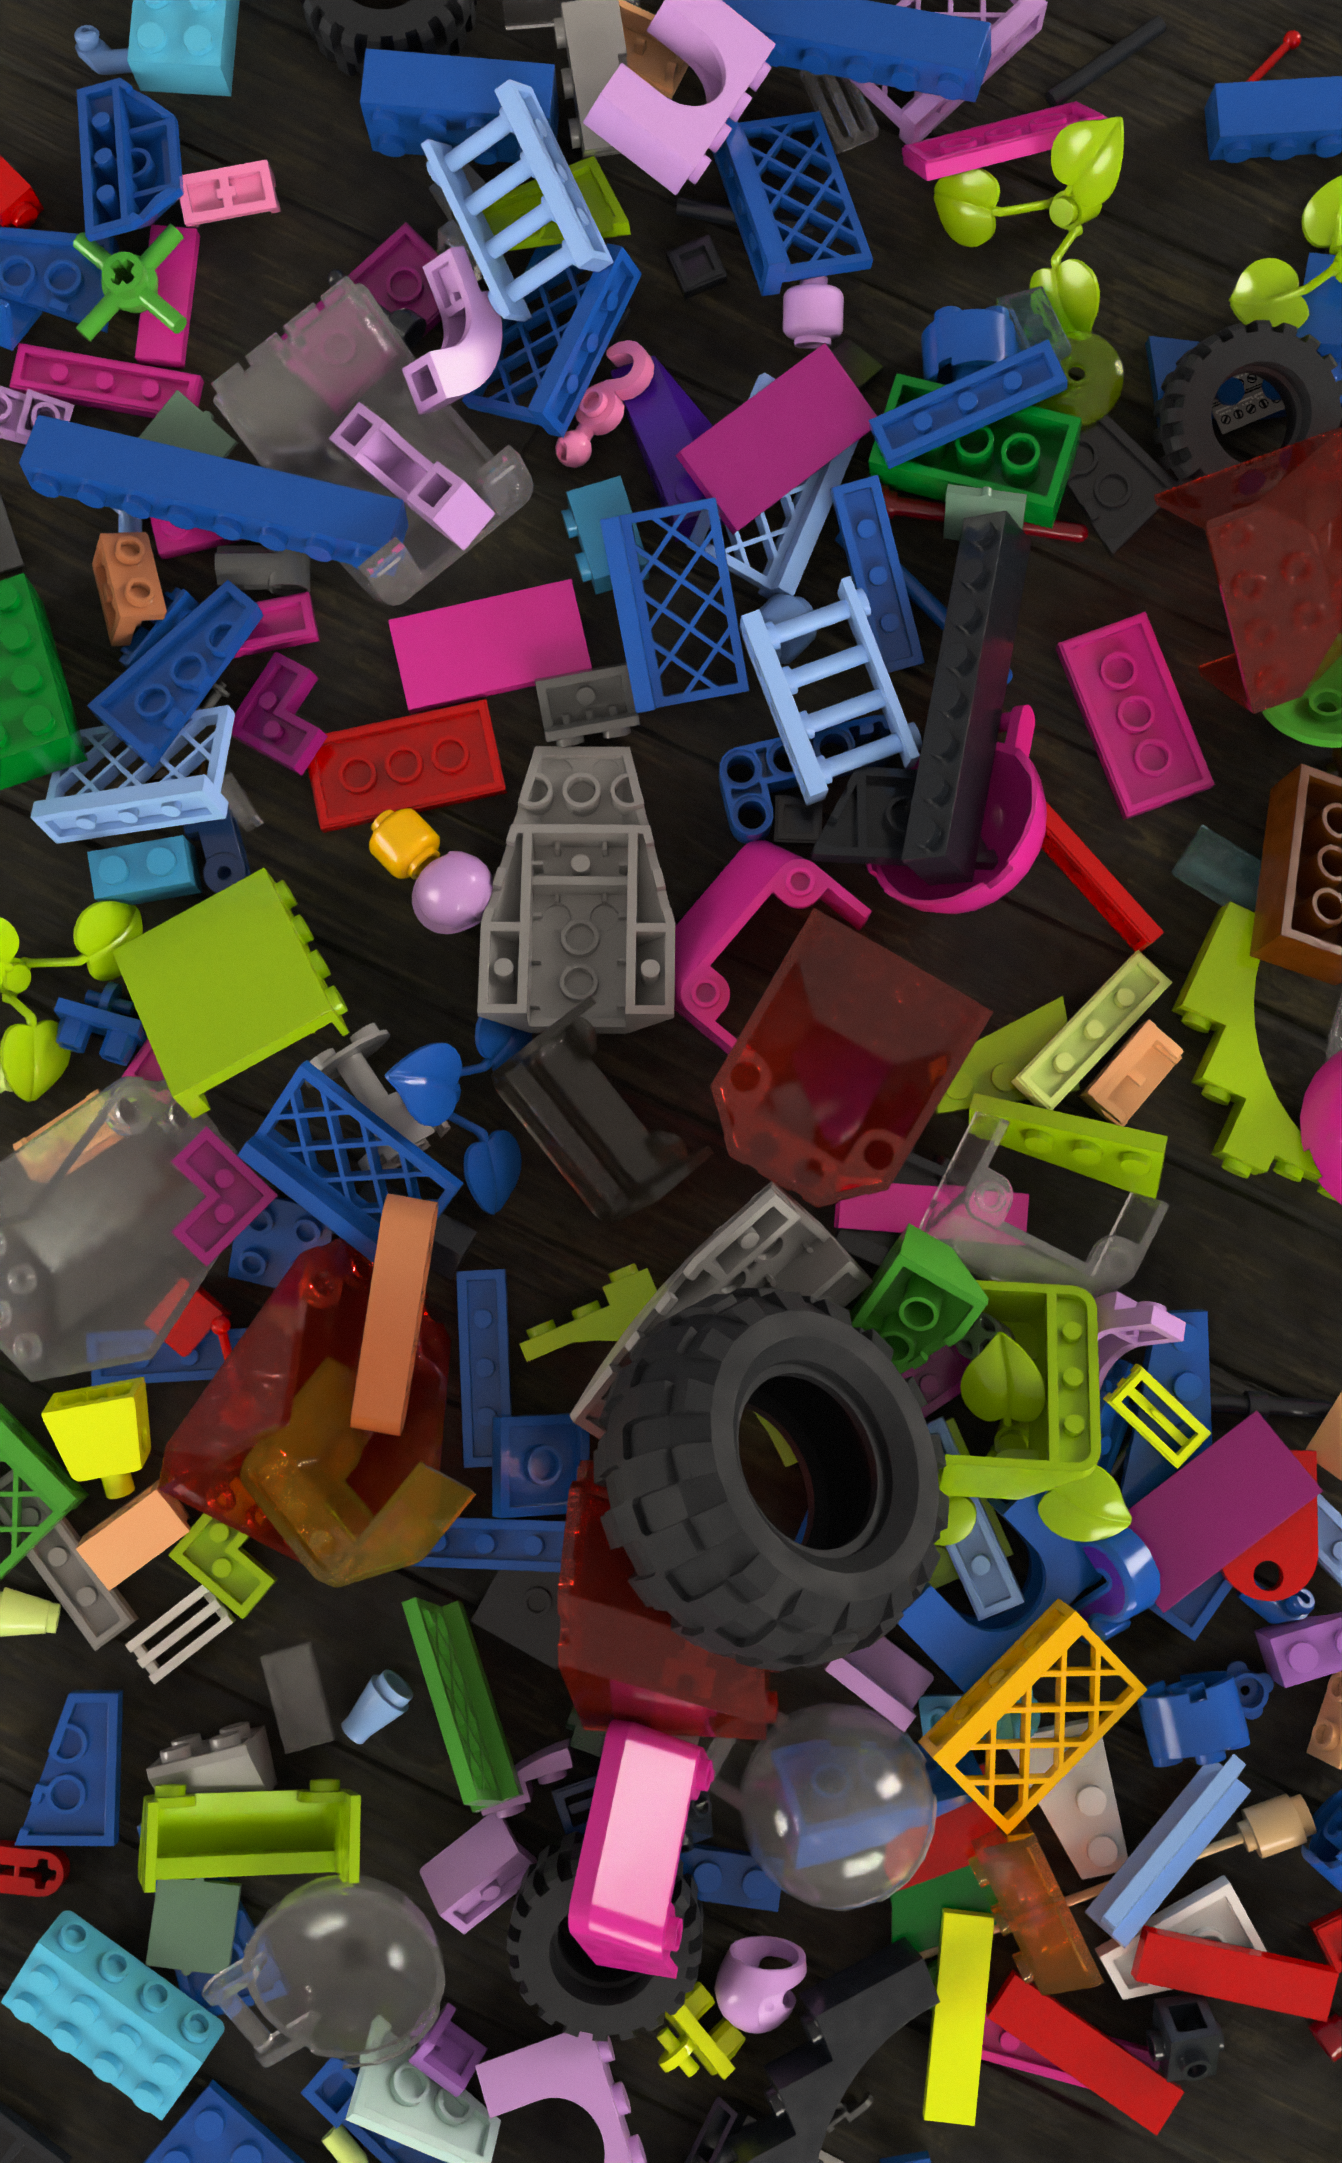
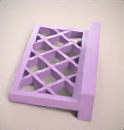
M901 0L896 6L915 7V9L921 10L922 0ZM947 0V12L935 13L991 23V58L982 82L983 84L1042 29L1048 3L1046 0H1010L1014 5L1006 13L986 12V0H980L979 12H953V0ZM848 79L900 128L899 138L906 145L922 141L965 101L960 99L948 100L942 96L914 91V98L901 109L887 96V86L882 85L881 90L876 86L880 84L858 83Z

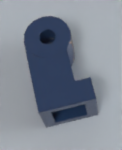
M229 805L225 819L183 825L185 834L194 842L201 840L207 861L203 870L204 880L207 886L216 894L251 875L235 811Z

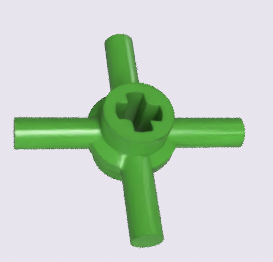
M169 224L141 256L130 252H118L111 255L96 241L89 242L85 232L76 236L73 247L102 271L101 285L105 295L76 327L78 332L91 342L119 310L130 313H142L148 310L175 334L180 333L185 328L187 319L158 295V276L155 270L184 239L183 235L172 224Z

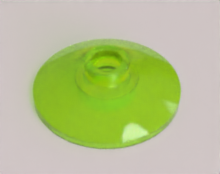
M1084 331L1066 332L1050 339L1049 342L1068 380V387L1058 394L1035 403V407L1082 418L1081 426H1086L1100 420L1114 407L1121 394L1124 379L1123 367L1117 352L1103 338ZM1073 367H1080L1085 371L1086 376L1080 381H1074L1068 376V371Z

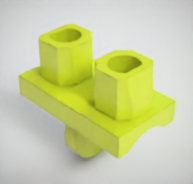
M696 1981L692 1991L685 1993V2003L676 2014L669 2015L665 2011L664 2017L680 2037L677 2039L668 2027H665L657 2034L656 2038L666 2049L660 2056L658 2064L664 2072H669L679 2066L687 2077L690 2078L699 2070L698 2064L690 2056L693 2052L710 2075L718 2073L725 2080L736 2069L730 2060L736 2055L746 2039L738 2028L734 2027L724 2017L708 2033L705 2031L698 2020L715 2004V2001L706 1988L698 1981Z

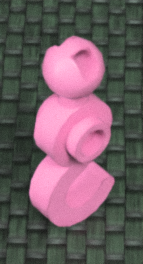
M626 340L618 342L607 349L606 355L616 367L633 363V367L624 377L605 380L586 390L575 413L576 419L579 422L575 430L567 431L564 438L559 437L555 446L556 455L563 465L577 468L589 461L592 453L590 441L593 436L604 435L614 430L624 415L623 401L640 395L649 386L654 375V363L651 356L639 343Z

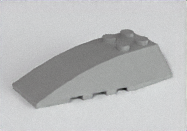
M535 746L518 800L517 813L507 835L505 852L494 877L492 894L481 920L478 1016L529 1033L627 1034L674 1018L675 920L669 904L663 873L657 858L654 839L648 823L630 747Z
M772 1180L726 1223L716 1229L663 1283L607 1355L569 1416L575 1424L601 1439L604 1433L607 1432L605 1427L599 1422L607 1396L621 1368L632 1363L629 1356L637 1343L658 1323L712 1294H728L738 1288L784 1289V1292H800L801 1296H812L818 1300L825 1298L844 1308L873 1281L827 1229Z

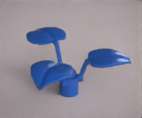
M479 1017L475 1028V1044L479 1054L484 1057L480 1063L462 1067L460 1055L454 1047L447 1043L435 1042L409 1053L385 1074V1078L399 1093L408 1112L418 1123L424 1126L435 1127L449 1120L477 1136L479 1142L471 1144L465 1152L464 1175L468 1188L479 1207L486 1213L495 1215L504 1206L519 1179L522 1162L520 1148L516 1139L509 1132L495 1130L488 1136L484 1128L453 1112L461 1094L458 1080L462 1076L485 1072L490 1067H492L494 1074L499 1079L508 1080L516 1076L529 1058L532 1046V1033Z

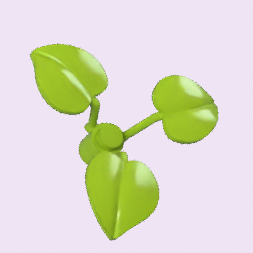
M1118 116L1100 120L1078 121L1066 126L1058 133L1051 149V166L1055 177L1061 183L1066 184L1067 187L1049 199L998 207L996 205L1000 195L999 183L990 172L983 168L942 177L934 188V202L945 231L955 242L966 247L980 246L992 238L996 229L995 216L1004 217L1049 209L1052 222L1060 228L1069 231L1051 257L1052 268L1047 267L1037 270L1031 277L1029 293L1031 306L1039 321L1056 336L1072 342L1084 343L1091 340L1092 327L1099 309L1100 290L1096 275L1084 262L1078 259H1068L1061 263V259L1074 239L1082 235L1083 228L1081 224L1099 215L1102 203L1111 196L1116 187L1124 151L1123 118Z
M1342 175L1328 182L1310 199L1304 208L1301 221L1306 240L1314 247L1330 248L1329 253L1336 255L1333 263L1317 277L1300 287L1296 271L1284 261L1277 258H1264L1249 265L1240 275L1229 299L1231 309L1244 325L1254 320H1270L1272 327H1276L1284 322L1299 329L1309 316L1308 306L1302 296L1310 293L1332 276H1335L1342 283Z
M102 900L83 910L76 921L73 933L74 944L78 951L82 953L76 957L35 959L28 957L19 959L14 957L19 948L18 934L10 922L0 917V993H2V1001L11 1004L25 1018L27 1025L14 1024L5 1031L0 1044V1062L9 1086L22 1100L31 1102L43 1095L62 1076L68 1066L71 1055L70 1050L61 1048L56 1042L59 1023L48 1019L37 1023L35 1014L17 998V994L26 990L30 985V969L36 967L80 966L87 962L88 971L94 979L108 981L118 978L122 974L112 951L143 934L142 918L136 905L113 900Z
M998 1332L987 1346L969 1363L961 1380V1395L970 1411L985 1421L1000 1420L994 1438V1445L990 1447L989 1453L985 1457H995L998 1453L1007 1449H1029V1422L1039 1417L1046 1401V1388L1043 1378L1030 1356L1012 1338L1003 1332ZM1098 1465L1089 1476L1048 1490L1038 1505V1513L1044 1524L1057 1535L1073 1541L1090 1542L1107 1539L1126 1529L1132 1521V1516L1125 1505L1118 1484L1106 1470ZM942 1468L939 1469L938 1482H939V1480H940V1475H941V1470H942ZM948 1496V1528L940 1531V1539L934 1545L945 1546L958 1543L972 1532L976 1522L977 1511L975 1504L969 1497Z

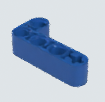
M873 715L843 722L815 732V738L810 739L815 756L818 757L822 755L820 748L827 743L837 744L846 752L855 748L854 738H856V747H860L870 743L872 734H878L879 739L892 734L885 716ZM781 737L733 748L722 757L720 762L719 786L729 827L733 836L741 843L747 844L755 840H764L769 835L773 822V806L769 793L799 787L794 771L783 772L773 762L777 756L787 754ZM896 754L864 766L884 767L890 764ZM736 764H743L751 769L753 777L745 783H737L729 778L727 771ZM855 769L832 777V779L851 775ZM747 809H753L762 814L764 823L756 829H749L740 823L738 816Z

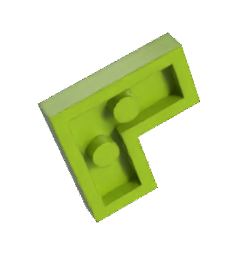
M236 1477L228 1483L192 1526L190 1532L181 1539L168 1556L241 1619H244L278 1578L241 1547L273 1508Z

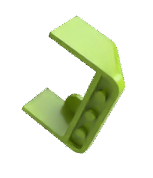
M976 1280L989 1298L988 1305L982 1312L989 1314L1011 1329L1016 1343L1030 1356L1043 1378L1046 1388V1401L1039 1417L1029 1422V1449H1007L998 1453L995 1457L945 1454L947 1466L941 1470L939 1490L947 1496L1019 1500L1089 1476L1095 1470L1101 1455L1097 1305L1093 1296L1085 1289L1073 1285Z
M340 1779L310 1780V1789L186 1793V1784L155 1785V1794L144 1796L138 1860L139 1882L144 1893L156 1892V1880L335 1872L348 1883H359L361 1795L350 1789H341Z

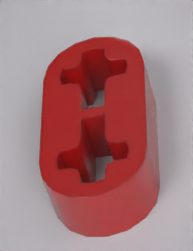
M0 1840V1864L15 1866V1869H5L0 1873V1893L44 1897L56 1892L68 1879L70 1861L66 1853L59 1847L14 1846L16 1841ZM46 1859L48 1860V1868L56 1870V1874L45 1883L42 1882V1874L40 1872L26 1871V1867H37Z

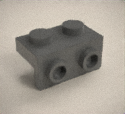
M627 662L535 679L546 742L556 741L557 747L583 743L585 741L584 735L599 732L603 733V738L625 736L631 733V726L640 725L639 716L635 710Z

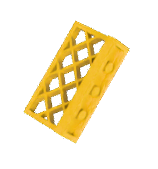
M1059 1598L918 1741L929 1755L1007 1835L1148 1690L1089 1628V1624L1073 1608ZM1082 1635L1091 1645L1090 1666L1067 1667V1650ZM1101 1657L1110 1666H1101ZM1119 1675L1129 1685L1114 1701H1100V1676ZM1066 1676H1090L1089 1701L1066 1702ZM1040 1677H1056L1055 1702L1031 1703L1032 1686ZM1088 1711V1728L1080 1737H1064L1065 1712ZM1055 1712L1054 1738H1030L1031 1713ZM1005 1713H1021L1020 1738L996 1739V1724ZM1030 1748H1054L1053 1765L1045 1773H1029ZM996 1749H1020L1019 1774H995ZM969 1750H986L985 1775H963L955 1765ZM1019 1784L1018 1801L1002 1815L994 1807L995 1785ZM984 1785V1795L975 1786Z

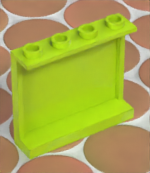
M265 868L258 870L112 951L171 1095L193 1119L210 1110L204 1092L331 1022L342 1036L349 1033L341 1016L348 1011L347 1006L336 987L333 985L328 988L324 978L331 975L324 959L317 949L311 952L307 943L314 940L302 916L298 914L294 917L291 908L297 905L291 890L284 880L276 883Z

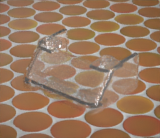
M976 1111L927 1208L919 1229L952 1247L968 1271L986 1281L1073 1285L1085 1289L1094 1299L1107 1293L1116 1292L1130 1281L1136 1274L1169 1204L1158 1199L1130 1192L1109 1236L1101 1238L1094 1244L1084 1262L1004 1221L1013 1202V1189L1010 1182L1003 1175L988 1168L1010 1122L1000 1117Z

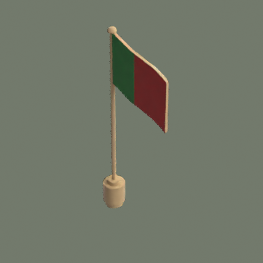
M984 1762L979 1764V1767L983 1775H985ZM1285 1793L1241 1809L1243 1820L1236 1823L1239 1833L1208 1844L1196 1860L1242 1843L1247 1852L1256 1850L1260 1858L1264 1859L1307 1843L1306 1837L1316 1834V1827L1303 1797L1300 1794L1289 1797ZM975 1801L882 1841L892 1904L891 1944L905 1937L924 1960L938 1955L942 1908L992 1913L995 1918L993 1934L1097 1897L1109 1882L1098 1884L1003 1919L1004 1864L997 1824Z

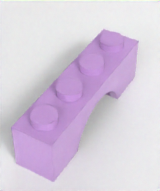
M360 402L329 437L360 470L397 499H402L407 507L463 551L496 514L464 480L440 462L436 461L433 464L383 419Z

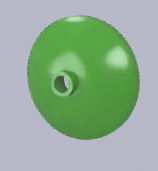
M1314 638L1292 643L1274 653L1263 665L1257 681L1256 696L1258 705L1266 719L1285 735L1312 746L1342 748V639Z

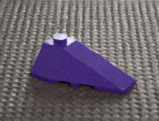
M653 355L651 356L654 363L653 378L649 386L640 395L623 401L625 413L661 506L666 507L706 499L676 455L713 427V425ZM633 363L611 370L612 379L627 375L631 371ZM701 510L687 513L677 531L689 538ZM679 515L666 517L668 524L673 526ZM720 519L721 526L725 525L722 519ZM673 535L675 542L681 541Z

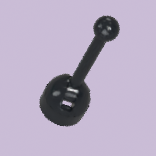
M332 269L328 273L327 282L331 287L336 289L342 288L386 320L385 330L392 343L405 352L417 346L426 330L427 323L423 317L407 308L390 312L348 282L341 270Z

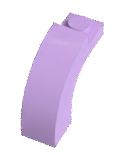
M464 246L449 248L423 266L442 318L444 336L441 349L429 351L402 368L419 415L443 409L480 387L490 377L499 359L502 345V319L491 306L488 299V291H480Z
M1118 1291L1094 1298L1097 1305L1099 1391L1110 1368L1128 1351L1140 1346L1182 1342L1184 1340L1186 1322L1166 1312L1167 1308L1162 1304L1150 1301L1136 1302Z

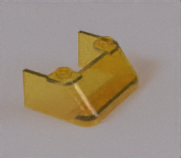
M328 1356L247 1455L241 1468V1482L310 1574L316 1580L337 1588L422 1561L476 1494L471 1488L420 1461L375 1517L345 1481L359 1463L362 1454L361 1439L351 1428V1414L358 1373Z

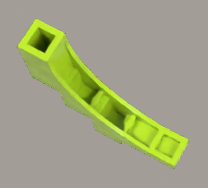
M1230 901L1218 910L1172 1009L1173 1012L1183 1016L1181 1022L1189 1028L1202 1033H1208L1210 1029L1215 1031L1191 1082L1202 1087L1201 1094L1211 1101L1222 1105H1228L1230 1101L1234 1103L1211 1155L1224 1160L1221 1165L1223 1169L1243 1178H1249L1250 1173L1253 1175L1267 1173L1271 1163H1274L1273 1171L1296 1182H1301L1302 1177L1319 1185L1318 1193L1336 1201L1317 1180L1322 1175L1313 1160L1310 1150L1305 1152L1303 1150L1301 1131L1280 1103L1267 1076L1260 1055L1255 1029L1254 995L1256 975L1260 959L1250 956L1255 913Z
M633 1263L608 1274L612 1283L602 1288L610 1304L609 1306L601 1309L598 1300L571 1311L574 1318L572 1322L557 1328L552 1319L526 1330L530 1340L519 1344L526 1361H531L575 1342L618 1341L630 1323L657 1292L648 1268L638 1271L636 1264ZM754 1412L769 1433L784 1466L788 1467L797 1463L798 1461L780 1432L769 1421Z

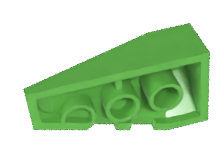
M908 1223L873 1276V1282L865 1289L855 1305L850 1318L853 1328L861 1327L864 1331L873 1328L894 1350L891 1362L899 1373L902 1374L910 1368L916 1370L925 1364L928 1356L945 1345L951 1347L963 1339L988 1305L989 1298L952 1247Z

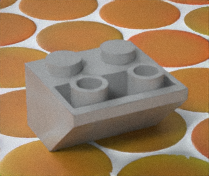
M245 1721L219 1729L220 1735L210 1739L202 1740L200 1733L177 1738L171 1741V1747L161 1750L160 1757L146 1769L148 1780L154 1790L155 1785L186 1784V1793L273 1790L278 1783L265 1725L250 1729L249 1722Z

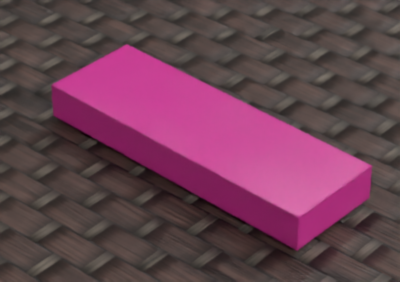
M151 225L149 246L167 226ZM175 227L183 235L184 239L155 270L158 276V295L187 319V324L180 333L175 334L148 310L140 313L135 359L138 364L185 368L200 244V234L195 228Z

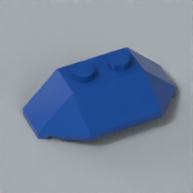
M122 78L77 89L85 236L89 242L151 226L184 195L179 127L175 115L148 96L134 90Z

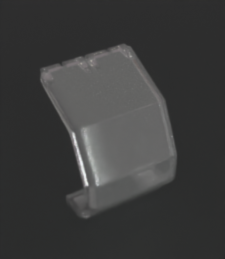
M346 275L320 296L325 306L320 312L312 302L282 326L288 336L285 340H282L274 332L249 352L245 358L251 367L245 372L237 362L214 380L211 385L217 394L214 396L213 402L261 467L396 498L360 470L329 439L360 402L383 419L433 464L436 461L440 462L464 480L496 513L463 551L405 505L409 526L403 544L394 537L358 566V569L351 564L339 562L375 601L395 606L406 602L529 501L533 493V481L520 454L508 445L494 456L451 405L434 412L419 415L402 368L416 360L369 289L361 283L354 284Z

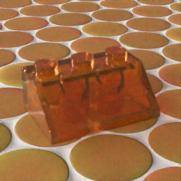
M1026 1818L1008 1835L999 1827L971 1840L976 1855L969 1858L968 1861L980 1887L983 1888L990 1884L998 1900V1903L990 1906V1909L1002 1935L1005 1936L1012 1932L1021 1951L1012 1954L1025 1984L1035 1980L1041 1995L1044 1996L1092 1988L1104 1983Z

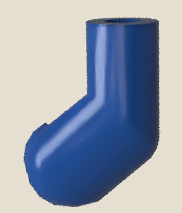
M1254 1580L1255 1583H1256V1585H1257L1259 1588L1265 1589V1588H1264L1262 1585H1260L1256 1580ZM1303 1588L1289 1598L1278 1601H1261L1248 1597L1239 1591L1236 1593L1239 1599L1262 1618L1275 1625L1302 1620L1309 1615L1315 1606L1313 1594L1306 1588Z

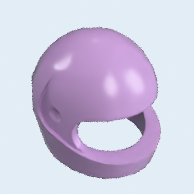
M449 851L448 854L430 862L417 878L412 892L414 913L426 928L436 933L453 934L469 929L481 922L485 907L488 906L493 890L492 874L479 858L462 851Z
M773 1936L745 1937L732 1943L719 1967L714 1988L718 2007L722 2015L734 2027L753 2034L765 2033L781 2025L789 2017L796 2003V1997L790 1989L798 1985L807 1973L804 1950L791 1941ZM767 1956L783 1958L792 1963V1966L784 1969L758 1968L760 1961Z

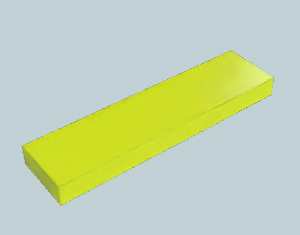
M942 1908L935 1989L940 2003L933 2006L922 2113L924 2120L975 2126L995 1919L992 1913Z

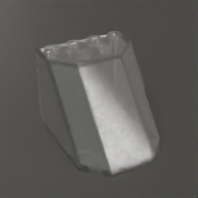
M122 1077L0 1161V1349L31 1382L153 1359L218 1258L217 1256L206 1267L171 1234V1231L205 1198L171 1164V1160L206 1126L236 1155L237 1151L218 1132V1127L206 1112L193 1119L172 1097L165 1079L149 1081L143 1080V1077Z

